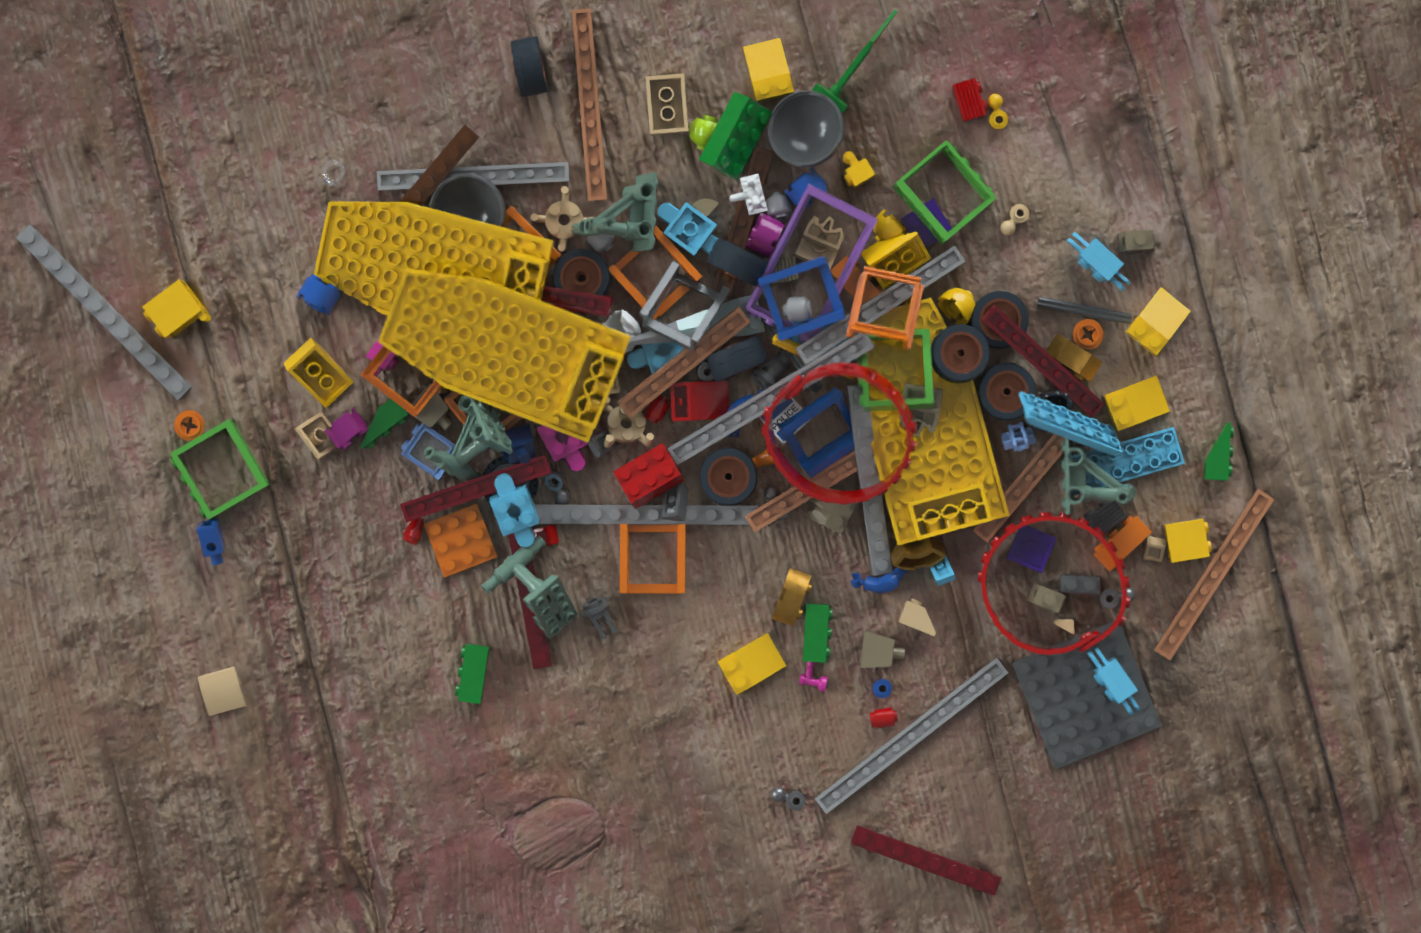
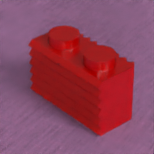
M972 78L952 85L963 123L986 116L985 111H988L986 100H982L980 93L983 92L980 81L976 82V79Z

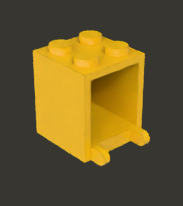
M180 279L142 306L145 310L143 312L144 316L149 322H154L156 325L155 331L160 337L163 336V338L172 339L197 319L205 322L211 321L208 311L187 283Z

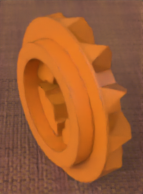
M1084 319L1076 324L1072 336L1075 344L1080 348L1091 350L1102 342L1103 329L1097 321ZM1083 327L1087 331L1095 330L1091 334L1093 342L1089 338L1081 339L1085 334Z
M186 410L176 417L174 429L180 438L192 441L202 435L205 430V421L198 412ZM192 417V424L198 427L191 428L188 434V427L182 425V423H189Z

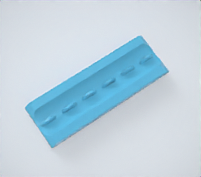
M1019 393L1028 424L1112 456H1119L1123 453L1116 430L1112 425L1101 423L1094 418H1088L1079 412L1070 411L1063 406H1057L1048 400L1039 399L1032 394Z
M1174 427L1120 442L1123 453L1119 456H1112L1096 449L1087 452V457L1119 482L1185 464ZM1080 454L1073 456L1076 460L1081 458ZM1086 470V485H1091V487L1106 486ZM1078 490L1073 491L1074 495L1081 494Z

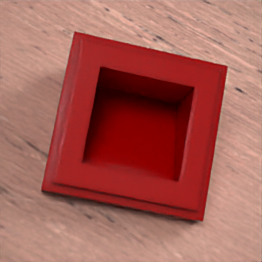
M556 525L532 529L535 536L534 539L540 536L545 541L546 546L559 543Z

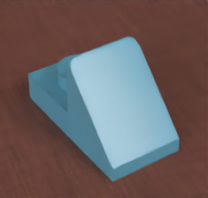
M947 557L930 567L938 586L956 580Z

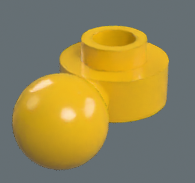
M992 94L987 101L989 107L993 109L988 121L993 128L1002 129L1008 123V116L1004 111L1000 110L1003 104L1002 97L999 94ZM997 116L1002 117L1001 123L995 121Z

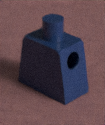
M530 424L505 431L506 436L511 441L513 452L508 454L505 451H501L500 453L510 464L517 462L526 464L531 458L536 456Z

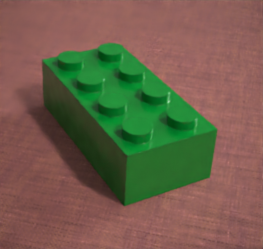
M734 91L699 160L721 174L738 180L772 112L751 98Z

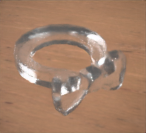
M330 160L324 164L322 184L341 187V180L345 176V167L340 161ZM331 165H337L341 168V174L335 180H329L327 176V168Z

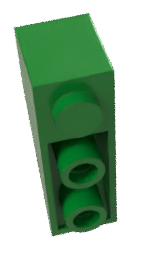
M389 399L378 408L360 447L362 449L367 447L369 450L377 444L376 440L379 437L385 438L392 433L391 428L395 425L401 426L408 420L406 417L410 414L392 399Z
M1225 423L1204 459L1203 479L1229 480V477H1232V465H1229V458L1233 457V446H1230V438L1234 437V427H1231V423Z

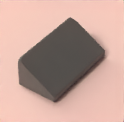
M683 482L664 492L662 519L673 521L685 520L689 489Z

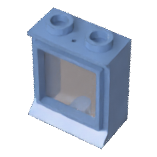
M424 423L421 425L417 424L412 431L414 436L410 441L406 440L402 445L401 450L403 452L401 455L436 479L441 480L445 471L438 468L432 460L425 458L424 452L428 447H433L439 452L445 451L452 455L456 444Z

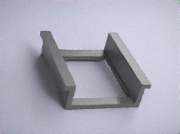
M673 261L640 312V315L643 316L642 327L688 350L694 351L696 344H698L731 289L724 286L720 293L679 274L680 264ZM675 282L715 300L691 338L652 319Z

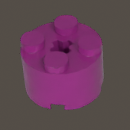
M760 213L745 247L770 258L785 223Z
M354 407L350 410L351 414L347 411L333 422L330 431L328 428L324 430L334 445L343 451L353 443L352 439L355 436L359 439L368 431L366 428L368 424Z

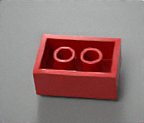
M663 443L613 471L635 509L685 481Z

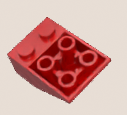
M728 380L720 382H678L670 386L672 422L715 420L728 412Z

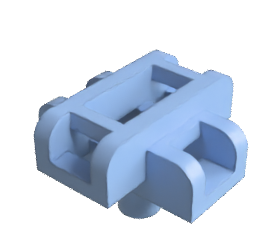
M1022 422L1012 426L1008 424L1009 432L1001 435L1004 450L1014 448V451H1023L1028 449L1029 445L1036 443L1033 429L1031 427L1024 428Z

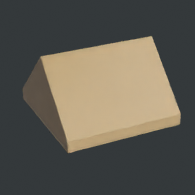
M322 411L295 428L317 460L323 459L337 448L324 432L326 428L330 431L332 425Z

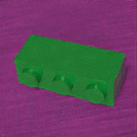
M806 603L803 662L826 663V659H830V647H827V639L831 640L832 628H828V620H832L833 609H829L828 604Z
M466 643V647H462L460 658H464L463 666H459L458 677H461L460 685H456L455 696H458L457 701L475 704L482 703L490 646Z

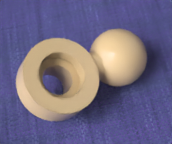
M1023 204L1014 205L1009 211L1010 220L1004 221L1001 224V232L1006 236L1012 235L1016 230L1015 225L1022 224L1028 219V208ZM1018 210L1022 211V217L1017 215Z

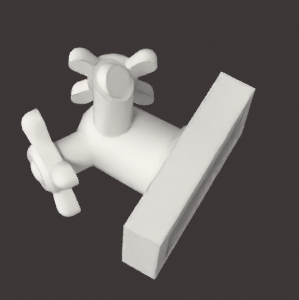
M759 174L740 178L743 192L731 195L730 201L745 200L749 216L768 211Z

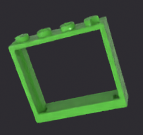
M947 140L892 186L941 245L996 199L995 194L991 191L992 188L982 182L983 179L976 171L974 172L969 167L970 163L965 157H961L957 153L956 146L953 147ZM941 152L944 153L984 200L981 205L949 232L943 228L906 184L909 179Z
M915 329L913 339L922 338L925 398L904 400L909 410L934 408L930 329ZM868 335L871 341L892 340L883 337ZM866 352L861 357H857L858 365L868 368ZM858 378L859 387H863V394L859 395L860 406H864V412L897 410L891 400L869 401L868 382Z
M232 419L226 420L170 453L172 465L175 469L178 468L180 470V479L184 485L188 484L191 489L189 492L194 502L198 501L201 515L203 518L207 517L208 520L217 517L270 486ZM227 429L258 485L211 511L179 455L222 430Z

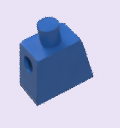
M219 518L200 522L196 530L204 557L210 556L212 565L223 563L221 553L225 550V543Z

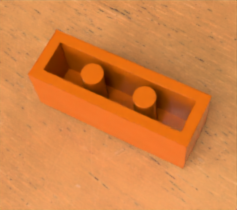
M848 256L844 257L830 270L836 280H838L849 259ZM857 261L843 286L853 299L861 272L858 268L860 264ZM867 276L861 306L884 292L879 285L875 287L871 283V276Z
M1129 515L1123 520V526L1119 530L1115 528L1108 535L1109 539L1107 541H1112L1118 549L1115 552L1118 559H1124L1152 533L1137 515L1133 517ZM1100 542L1094 548L1095 552L1093 555L1108 571H1111L1116 565L1106 547Z

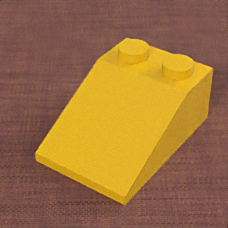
M780 38L743 47L757 103L794 93Z
M917 232L876 242L860 253L867 267L906 275L931 259ZM874 277L883 290L896 282Z
M1160 287L1125 330V333L1152 355L1156 356L1191 311Z
M312 337L284 362L286 370L325 408L354 383Z
M1157 375L1103 395L1116 431L1170 412Z
M768 633L718 660V664L736 695L786 667Z

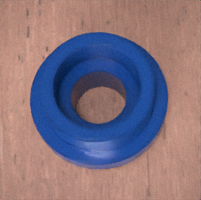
M886 679L877 680L873 685L874 694L879 698L888 697L892 692L891 683ZM881 685L886 686L885 692L879 691Z

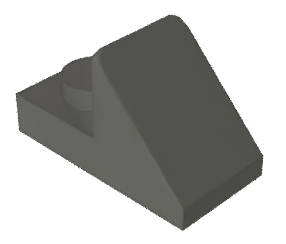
M608 430L593 437L587 443L596 458L622 444L615 441L611 447L605 448L604 441L609 434Z

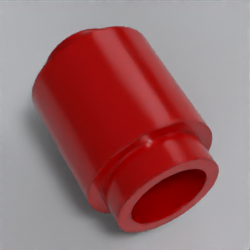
M662 395L656 397L649 403L644 417L657 424L668 411L670 405L667 403L669 400Z
M892 707L870 712L872 728L877 727L879 729L895 726V722L898 721L897 711L892 710Z

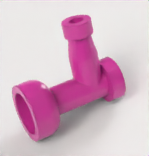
M807 662L806 672L801 674L799 685L816 686L819 691L825 692L828 677L812 678L815 663Z

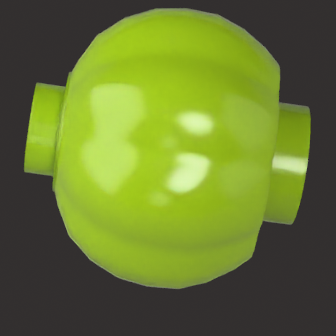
M703 114L702 119L696 118L691 122L689 137L697 144V149H705L718 124V118Z

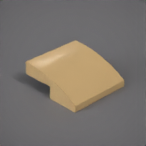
M235 666L198 676L200 689L209 716L246 706Z

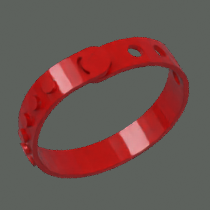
M831 363L817 367L803 377L797 374L779 391L771 406L765 407L763 418L766 419L765 425H762V435L766 440L767 452L771 455L778 471L786 477L791 485L795 486L805 495L826 503L842 505L869 501L877 495H883L887 492L888 487L892 484L895 485L902 476L900 474L903 469L907 470L912 461L909 458L910 453H915L917 441H914V433H917L916 422H913L909 407L900 392L881 374L858 364ZM846 375L863 379L880 389L899 411L906 429V453L900 464L888 477L871 487L853 491H840L819 486L807 480L794 469L782 453L773 430L772 420L776 405L783 398L790 400L792 397H797L806 384L825 376Z
M1040 512L1038 517L1032 518L1031 515L1020 518L1021 522L1017 525L1011 523L1003 529L1006 532L1000 538L996 536L990 543L992 548L989 553H984L981 560L984 563L983 569L978 572V582H981L983 600L995 626L1012 643L1037 654H1062L1075 650L1080 647V652L1087 650L1107 637L1117 626H1122L1126 619V616L1123 615L1125 608H1129L1130 597H1127L1126 588H1130L1129 577L1124 576L1123 569H1126L1123 559H1118L1115 553L1118 549L1112 541L1108 542L1103 537L1105 533L1100 528L1096 527L1094 529L1089 526V521L1081 517L1076 520L1070 518L1071 514L1066 515V513L1062 512L1059 515H1051V512ZM1052 520L1077 525L1092 533L1102 542L1118 570L1122 587V602L1115 621L1103 633L1100 634L1098 630L1092 633L1088 631L1080 636L1079 641L1071 645L1048 649L1021 641L1000 622L988 596L987 571L995 550L1009 535L1031 523Z

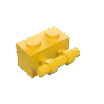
M847 151L844 153L843 162L850 165L845 170L846 175H844V180L849 187L853 186L855 189L875 177V173L866 158L858 162L853 152Z

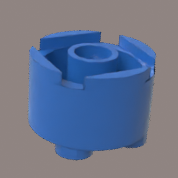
M813 167L809 168L810 173L804 172L789 185V191L787 189L783 191L796 207L808 184L825 192L828 190L825 187L827 183ZM811 195L805 209L813 203L811 199L814 196Z
M312 274L311 277L307 276L296 298L300 300L303 297L302 299L306 300L304 302L306 305L321 313L326 311V315L329 316L341 295L337 287L330 283L328 285L323 284L321 278Z

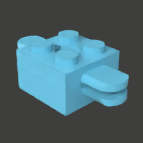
M685 202L680 210L670 203H663L659 206L657 213L659 218L669 225L663 232L665 236L694 257L700 249L708 255L710 254L713 245L718 239L712 234L717 227L716 223L687 202Z
M1074 232L1072 236L1084 249L1071 238L1066 240L1080 253L1077 256L1079 259L1078 264L1085 270L1089 268L1093 272L1092 276L1099 283L1111 281L1119 290L1124 292L1126 288L1113 277L1115 275L1125 285L1130 286L1131 282L1118 271L1124 263L1096 238L1088 244Z
M674 342L642 344L643 348L629 353L627 361L634 369L649 365L653 374L685 348Z
M499 474L495 478L494 484L498 494L490 496L489 502L503 537L514 533L517 543L521 547H528L532 545L535 537L531 526L538 524L540 521L526 483L515 487L513 479L509 474Z
M1096 646L1093 649L1103 663L1100 665L1091 651L1087 653L1097 667L1093 670L1096 673L1093 677L1099 685L1105 686L1107 690L1104 693L1110 701H1115L1118 704L1122 703L1130 716H1133L1134 712L1125 699L1128 698L1136 711H1140V707L1131 696L1138 691L1118 661L1113 657L1106 660Z

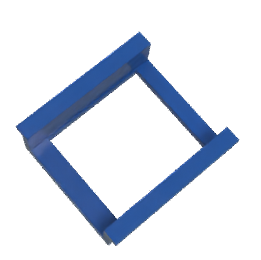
M824 256L758 278L759 285L763 288L775 322L779 341L845 319V311L827 259ZM819 267L834 311L785 327L769 283Z
M835 386L832 387V390L786 421L776 423L800 466L808 473L810 478L855 449L850 412L842 399L844 396ZM835 403L850 430L810 457H807L792 431Z

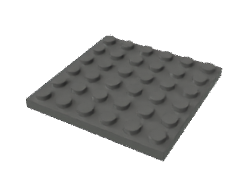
M1114 621L1097 627L1095 629L1090 630V632L1092 633L1098 630L1101 634L1106 629H1108ZM1117 626L1107 637L1083 652H1080V647L1075 650L1062 654L1045 655L1034 653L1012 662L1055 770L1162 726L1123 629L1120 626ZM1083 634L1048 647V649L1071 645L1079 641L1080 636ZM1096 646L1106 660L1113 657L1118 661L1138 691L1131 696L1140 707V711L1137 712L1128 698L1125 699L1134 712L1133 716H1130L1122 703L1118 704L1115 701H1110L1104 693L1107 690L1105 686L1099 685L1093 677L1096 674L1093 670L1097 667L1087 653L1091 651L1100 665L1103 663L1093 649Z

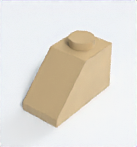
M913 598L911 601L906 600L898 622L935 636L936 632L925 607L921 606L922 602Z

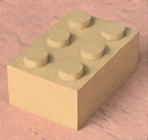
M684 73L646 76L650 136L689 133Z

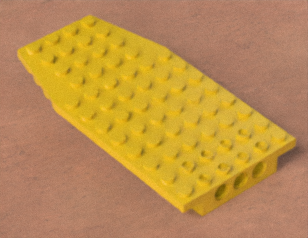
M330 201L328 202L314 275L321 278L323 282L334 285L350 297L353 296L360 300L361 303L369 305L385 315L389 314L406 269L485 279L541 301L554 241L409 202Z
M406 269L378 342L447 389L588 443L602 413L631 336L485 279Z
M927 298L921 300L915 329H930L931 345L938 333L947 328L933 300ZM911 303L894 307L870 324L896 330H905ZM914 338L910 350L903 348L904 342L872 341L875 347L867 352V366L869 369L886 378L901 395H903L904 383L925 386L922 338ZM958 350V356L962 357V352ZM933 367V387L943 389L938 424L933 433L929 432L928 427L925 426L919 437L914 435V441H917L915 453H910L909 458L912 461L908 469H903L900 474L902 476L895 485L892 484L888 487L887 492L884 493L897 546L1010 516L973 380L966 383L948 382L942 379L934 371ZM868 383L869 401L890 400L880 389ZM898 410L870 412L874 436L871 447L880 481L888 477L897 468L906 453V429L901 424Z

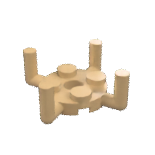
M567 186L561 188V201L552 204L547 210L546 215H537L536 213L531 215L533 222L545 223L547 230L559 239L558 250L562 253L566 251L567 239L575 236L571 232L575 228H571V226L583 219H587V217H583L579 207L569 201L570 191ZM561 215H567L570 218L569 223L565 226L559 223Z
M608 396L603 408L609 415L607 419L609 434L605 438L604 447H611L615 441L619 443H632L637 440L649 447L652 444L654 435L652 433H648L646 436L643 434L646 420L642 414L648 407V404L629 418L621 406L613 409L609 405L610 397ZM627 420L631 423V427L623 428L621 422Z

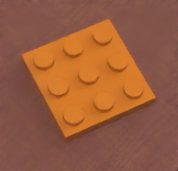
M478 503L424 524L444 578L498 557Z

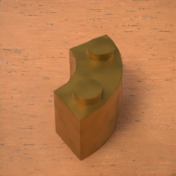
M1056 334L1046 349V352L1061 365L1073 372L1072 375L1080 381L1084 378L1091 382L1102 365V362L1095 356L1059 334Z
M933 536L896 545L890 551L893 566L904 570H915V568L924 566L929 568L947 556L943 542Z
M793 568L789 569L772 619L794 626L796 619L800 620L803 609L800 608L805 594L809 595L813 585L809 583L812 575Z

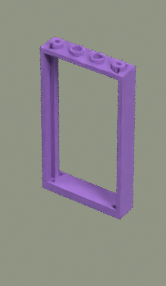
M808 184L768 262L763 277L772 274L812 195L867 223L835 284L838 294H840L877 222V218ZM758 284L745 309L748 310L747 313L755 318L760 316L765 319V323L775 327L771 312L756 305L763 291L762 286ZM829 297L820 315L831 312L833 307ZM782 318L785 327L794 325V323ZM822 327L813 329L811 332L807 331L798 334L800 336L799 340L805 343L819 334Z

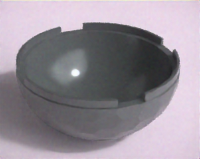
M799 91L790 94L781 100L772 112L768 126L770 144L775 153L791 165L798 167L820 165L829 160L842 143L844 120L841 111L824 94L814 91Z
M470 173L457 174L443 181L433 193L429 206L432 209L503 227L506 215L504 199L496 186L488 179Z

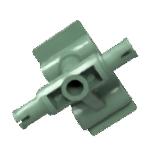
M649 173L636 176V185L625 187L622 199L599 216L574 223L571 228L575 229H572L571 232L574 235L581 236L597 234L621 236L624 240L633 242L632 252L652 250L655 244L657 174ZM629 207L628 221L620 223L613 219Z
M464 395L458 405L460 410L468 414V417L452 455L445 451L439 452L433 447H428L424 452V456L432 460L438 468L446 471L449 475L463 481H469L481 477L480 473L474 471L471 465L467 464L479 453L485 452L489 448L496 452L505 451L508 454H511L513 450L511 448V441L506 436L505 426L500 421V414L494 406Z
M1065 438L1062 441L1061 450L1062 453L1065 452V459L1062 460V472H1065V478L1062 480V491H1066V497L1062 500V509L1066 510V515L1074 512V504L1091 503V501H1118L1121 504H1127L1133 501L1136 495L1133 485H1122L1090 460L1084 447L1079 445L1073 446V440ZM1073 451L1080 453V460H1076L1073 457ZM1086 470L1108 487H1091V485H1086ZM1073 491H1080L1081 498H1076Z
M537 536L532 545L521 547L513 555L507 557L504 563L493 571V576L480 586L489 595L497 586L505 584L513 576H516L530 592L523 601L535 614L533 620L550 639L557 635L566 624L572 622L577 616V612L557 575L554 576L552 574L543 582L525 567L534 559V555L546 546L545 541L540 536Z

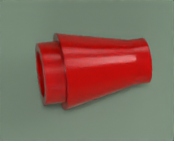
M418 518L411 521L402 534L404 536L402 540L417 545L421 539L424 519Z

